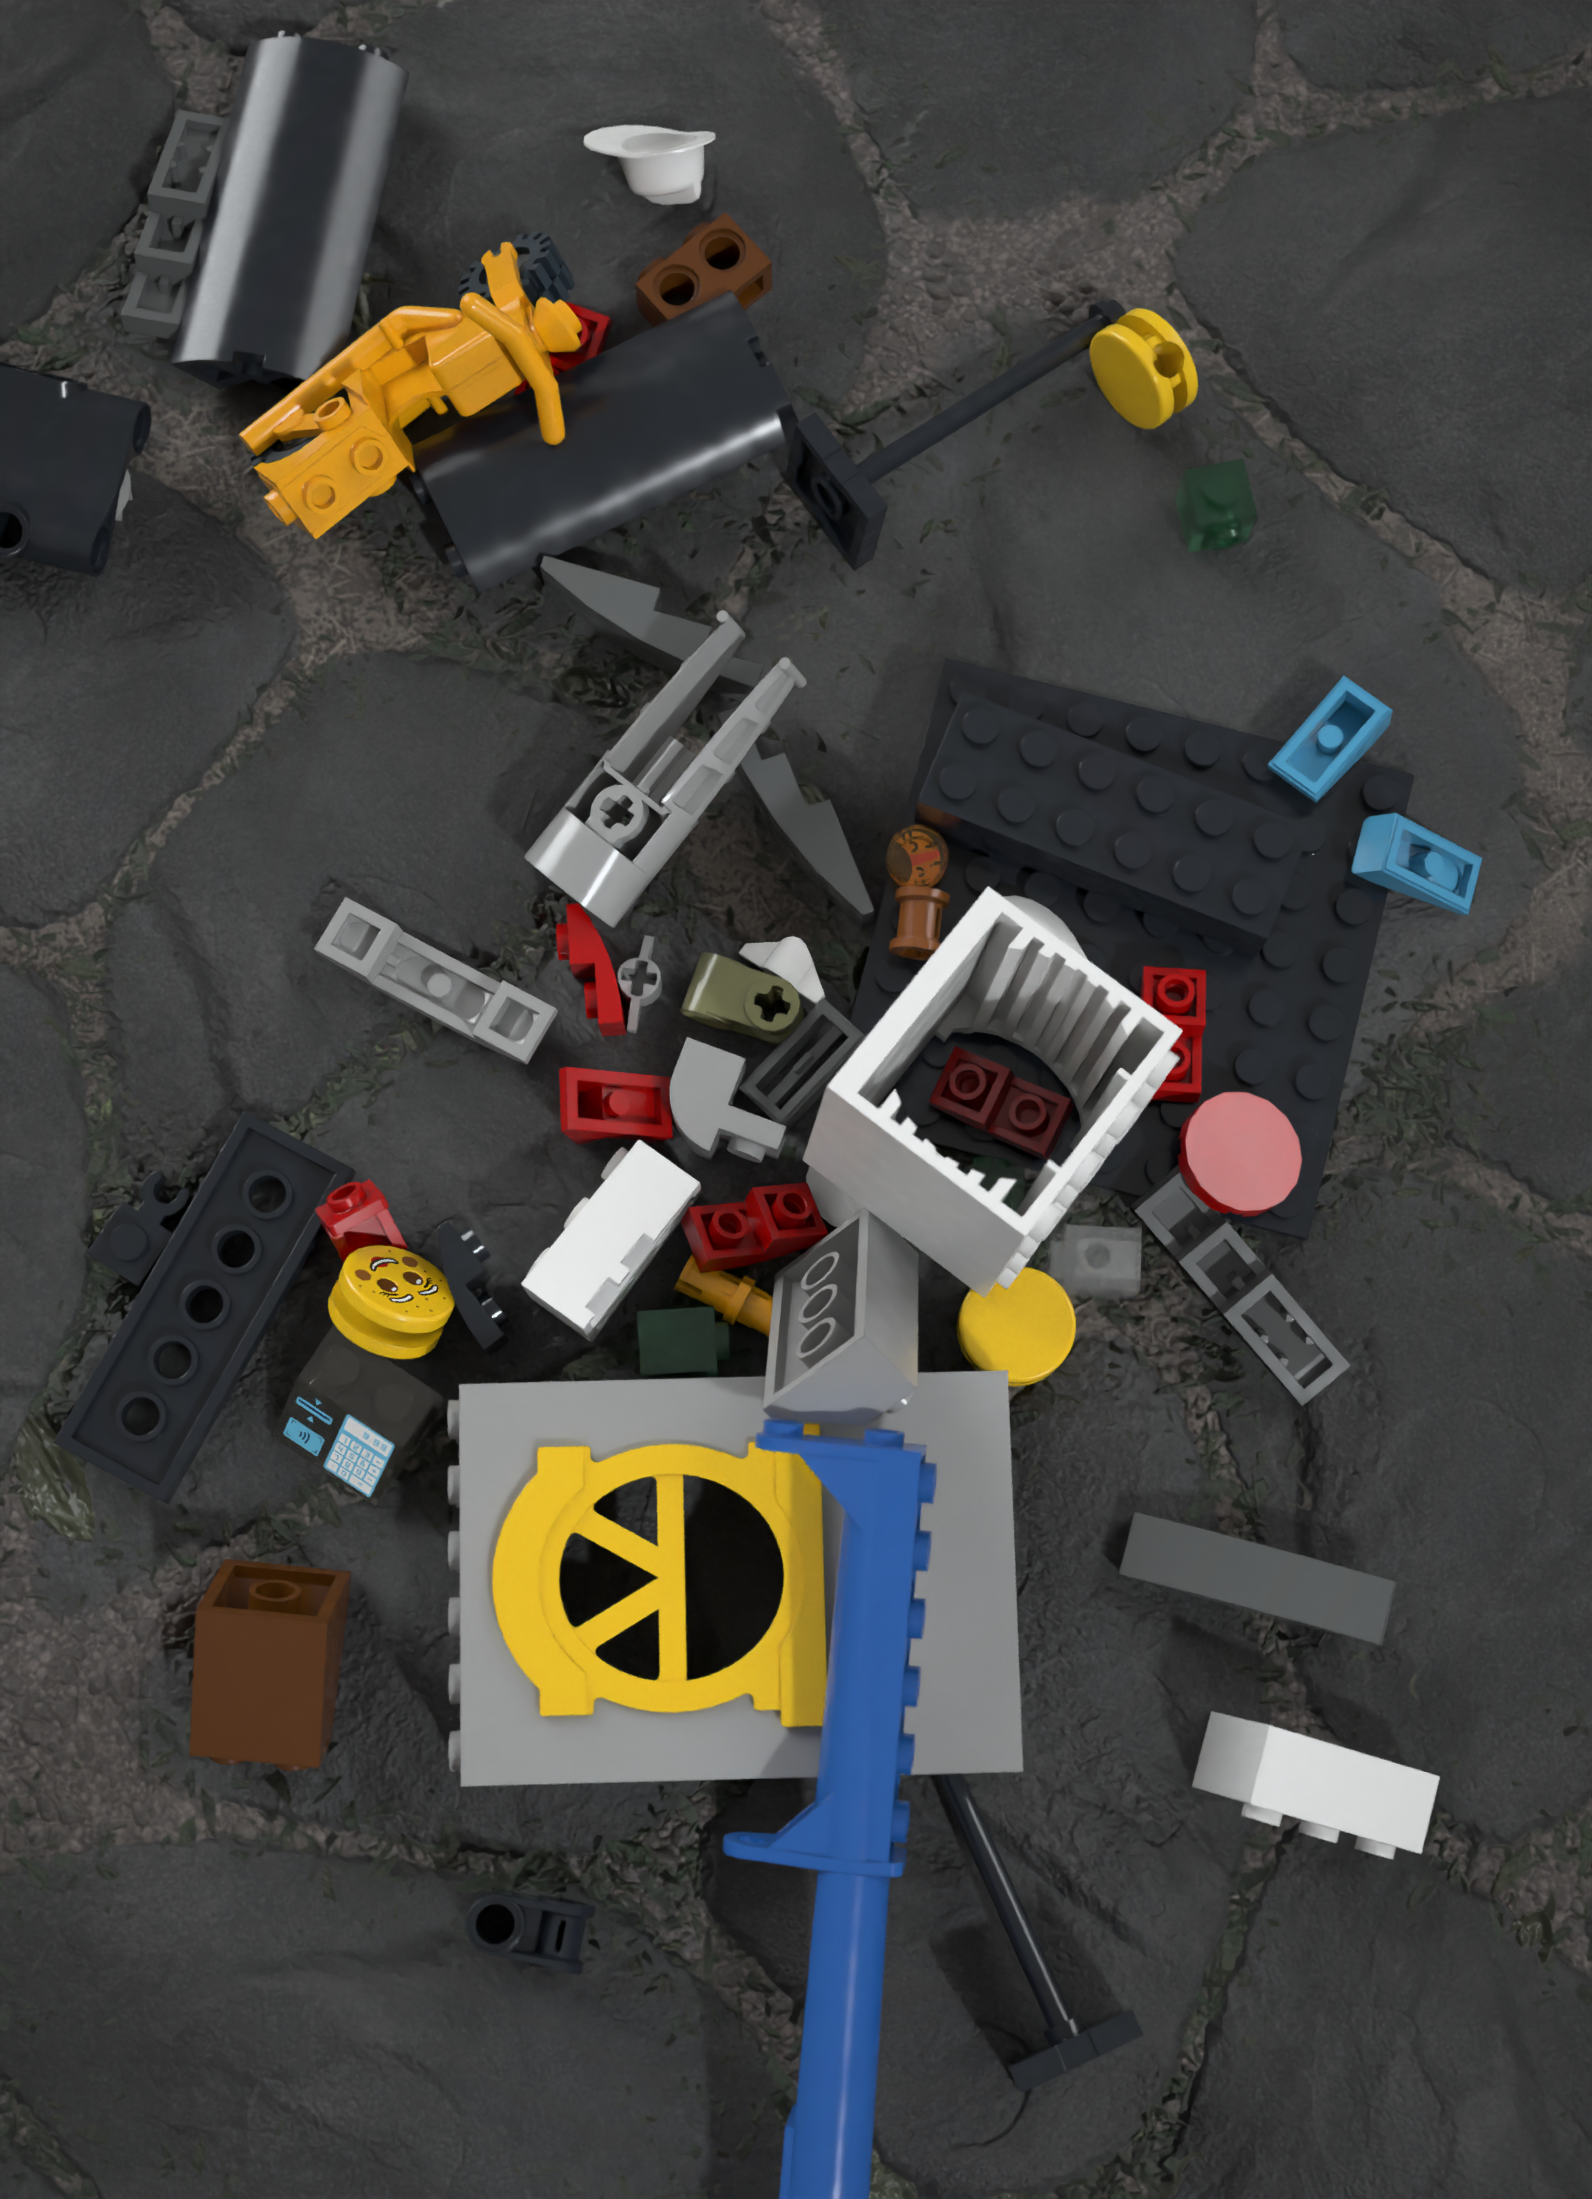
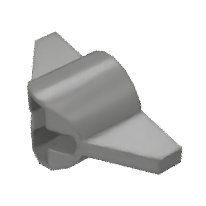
M645 935L639 958L625 961L618 970L620 991L623 998L630 1003L627 1032L637 1034L642 1006L653 1003L662 991L660 970L651 961L654 944L653 936Z

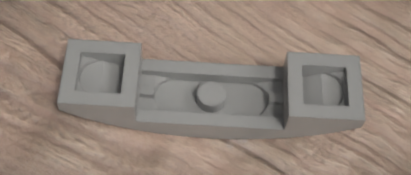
M347 897L344 898L314 948L317 953L395 1000L487 1048L526 1065L558 1013L555 1007L504 980L501 983L403 932L398 924Z

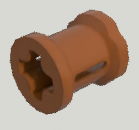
M905 886L897 888L895 902L900 904L896 938L890 941L889 952L902 958L928 961L941 945L939 943L942 910L949 907L950 895L947 892L930 887Z

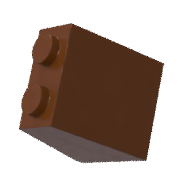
M231 1559L224 1560L196 1609L189 1755L209 1757L213 1762L224 1765H233L244 1761L272 1763L277 1768L285 1771H300L309 1767H320L332 1739L351 1585V1571Z

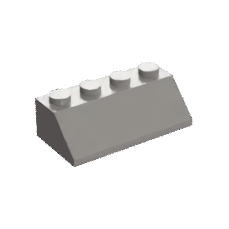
M865 1207L775 1274L763 1411L771 1419L867 1426L885 1412L894 1413L900 1410L910 1401L915 1390H917L919 1254L898 1232Z

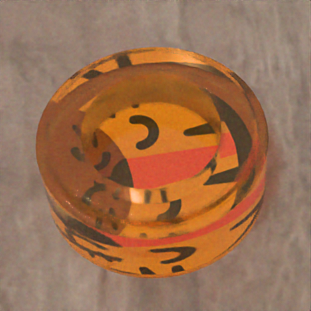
M913 825L903 828L894 835L889 843L886 859L888 871L891 877L903 887H932L941 880L946 871L949 858L948 847L943 837L930 827Z

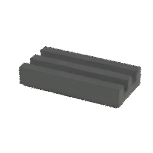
M823 998L743 1082L739 1089L774 1122L787 1126L788 1131L825 1092L828 1084L865 1040L866 1036ZM828 1020L834 1024L833 1027L809 1052L802 1056L792 1067V1070L766 1097L761 1091ZM845 1036H847L848 1039L832 1054V1056L816 1071V1073L800 1088V1090L780 1110L778 1107L786 1100V1098L802 1083V1081L818 1066V1064L834 1049V1047Z

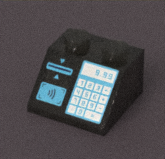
M333 1325L298 1376L271 1437L373 1505L378 1506L448 1400L385 1357L357 1346Z

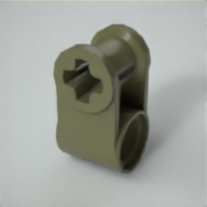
M707 952L700 955L680 1010L683 1015L701 1024L721 1030H731L772 1044H780L804 1019L798 992L790 982L781 977L748 968L744 964L730 958ZM776 1000H783L787 1015L777 1013L772 1022L766 1021L762 1007L772 1008Z

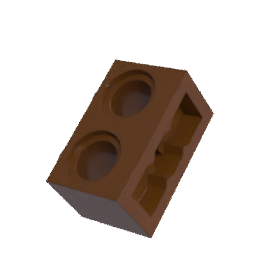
M725 212L711 224L703 222L696 226L685 238L683 246L668 258H657L643 269L638 277V281L635 283L638 311L653 327H656L729 290L733 292L745 311L772 290V262ZM719 259H728L736 263L732 268L726 270H719L710 266L712 262ZM675 294H683L691 298L688 303L680 306H673L665 302L668 297Z

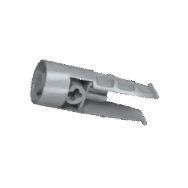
M724 610L719 611L717 614V620L721 625L692 656L688 657L680 665L679 671L652 702L645 704L640 710L636 721L611 751L608 749L594 769L524 856L527 861L612 928L617 925L691 830L699 823L697 819L722 786L733 778L736 773V767L758 736L763 734L769 727L771 718L794 684L798 688H803L807 683L806 678L788 658H781L697 756L674 739L673 736L715 682L741 642L745 639V632ZM628 813L631 816H633L631 822L625 827L620 822L622 818ZM660 816H662L665 819L663 824Z

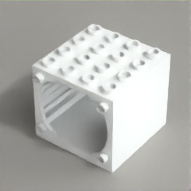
M988 886L828 1084L802 1160L985 1298L996 1283L1006 1290L1009 1288L1039 1247L1041 1241H1044L1078 1196V1193L1084 1190L1116 1144H1119L1138 1119L1141 1112L1166 1079V1076L1180 1059L1170 1049L1183 1030ZM962 1032L970 1034L982 1032L997 1035L1016 1043L1042 1059L1064 1083L1075 1102L1080 1116L1081 1129L1069 1146L1074 1151L1061 1168L1051 1160L1046 1163L1016 1212L1003 1203L1016 1180L1000 1178L991 1191L988 1192L980 1186L985 1176L984 1174L972 1169L968 1175H965L957 1169L959 1163L949 1157L945 1159L935 1152L936 1148L927 1139L922 1142L916 1138L914 1133L917 1127L909 1117L901 1126L894 1121L901 1105L896 1089L879 1109L877 1108L934 1035L945 1042L951 1033Z

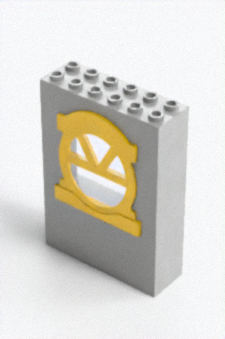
M1008 1370L918 1373L917 1390H915L910 1401L894 1413H883L867 1426L799 1421L804 1423L803 1434L864 1439V1429L877 1428L905 1432L904 1443L927 1445L925 1462L937 1463L934 1504L922 1503L920 1530L932 1531L928 1572L917 1571L915 1598L926 1599V1618L923 1639H911L909 1665L921 1666L917 1708L906 1707L904 1733H911L916 1736L912 1775L1023 1772ZM766 1376L459 1384V1400H449L447 1420L449 1439H455L456 1444H459V1465H450L448 1469V1499L450 1505H456L457 1508H460V1531L449 1532L448 1563L450 1571L460 1573V1597H450L448 1626L450 1637L460 1638V1664H450L448 1686L450 1704H460L461 1730L450 1732L449 1767L451 1772H461V1786L818 1776L843 1507L799 1454L768 1451L755 1447L756 1433L763 1432L765 1419H771L763 1411ZM683 1475L701 1477L717 1482L749 1501L761 1513L773 1531L780 1547L784 1568V1588L781 1603L770 1628L760 1642L742 1659L731 1666L706 1677L688 1681L686 1662ZM654 1477L657 1482L658 1547L596 1513L594 1504L609 1492L626 1483L641 1478ZM572 1533H579L658 1577L579 1627H573L570 1624L560 1595V1564L567 1540ZM659 1609L660 1676L657 1680H647L624 1673L605 1663L596 1655V1648Z

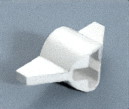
M791 936L782 939L780 942L746 943L740 950L739 955L761 969L764 973L787 980L794 986L799 995L813 1004L817 1005L825 998L813 959L806 944L800 938Z

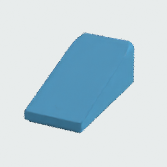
M1343 676L1269 762L1267 768L1317 803L1389 727L1393 710Z
M1397 813L1370 816L1364 820L1351 870L1352 873L1372 883L1451 912L1468 915L1482 858Z

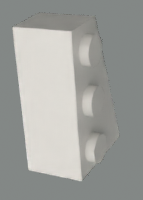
M640 1139L630 1151L621 1147L614 1154L601 1174V1178L605 1180L590 1200L584 1197L577 1204L564 1224L565 1230L550 1248H546L541 1253L521 1283L533 1301L591 1343L678 1226L688 1207H692L702 1193L699 1181Z
M1211 1711L1192 1787L1244 1802L1242 1816L1280 1827L1282 1815L1286 1814L1301 1819L1298 1832L1334 1843H1337L1340 1831L1357 1835L1355 1849L1393 1860L1396 1847L1419 1854L1422 1853L1440 1776L1271 1725Z

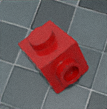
M370 1179L363 1183L351 1182L337 1188L327 1197V1203L314 1209L343 1264L353 1251L366 1246L384 1245L404 1250L408 1248L387 1209L389 1207L387 1200Z

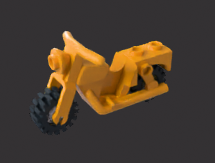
M533 231L528 237L527 233L517 235L515 242L511 243L508 238L500 243V249L493 252L489 249L485 252L481 262L475 261L469 267L471 273L464 274L460 280L462 285L458 286V293L461 297V311L453 308L402 306L395 309L239 433L240 439L248 450L251 451L250 459L253 461L251 463L270 491L263 499L283 525L287 527L293 522L316 540L368 497H375L386 492L395 483L396 475L404 468L415 472L412 445L402 429L430 406L438 415H446L448 409L441 399L444 395L448 396L461 416L468 417L520 385L526 378L535 393L542 438L550 445H557L563 441L565 425L559 386L554 378L548 350L550 352H575L578 350L581 344L577 333L582 330V326L577 316L565 303L570 296L567 291L574 287L575 283L572 280L574 276L548 234L544 233L542 235L540 231ZM343 387L348 392L350 407L343 397H332Z

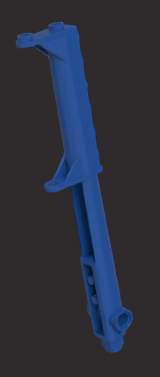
M765 1419L763 1432L756 1433L755 1447L768 1451L799 1454L843 1507L842 1530L815 1801L775 1834L753 1832L726 1834L723 1840V1852L729 1856L741 1859L818 1870L797 2103L793 2104L785 2125L779 2199H869L890 1877L902 1876L906 1865L907 1850L895 1847V1842L906 1843L910 1817V1802L898 1800L900 1774L912 1775L916 1736L915 1734L904 1733L906 1707L917 1708L921 1680V1666L909 1665L911 1639H923L926 1618V1599L915 1598L917 1571L928 1572L932 1542V1531L920 1530L922 1503L934 1504L937 1463L925 1462L927 1445L904 1443L905 1432L877 1428L864 1429V1439L803 1434V1422Z

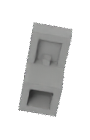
M687 1037L671 1078L669 1093L673 1120L683 1141L696 1154L709 1161H712L720 1139L729 1142L727 1147L729 1152L746 1160L761 1163L764 1155L778 1160L786 1140L787 1126L733 1107L739 1087L746 1073V1058Z

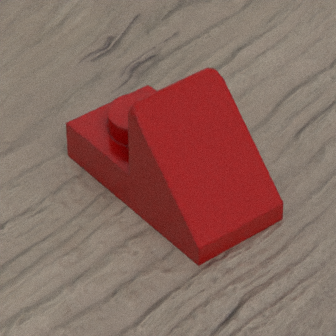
M575 1067L559 1069L561 1132L576 1144L584 1145L604 1138L640 1139L641 1141L653 1142L673 1138L672 1110L669 1096L670 1077Z

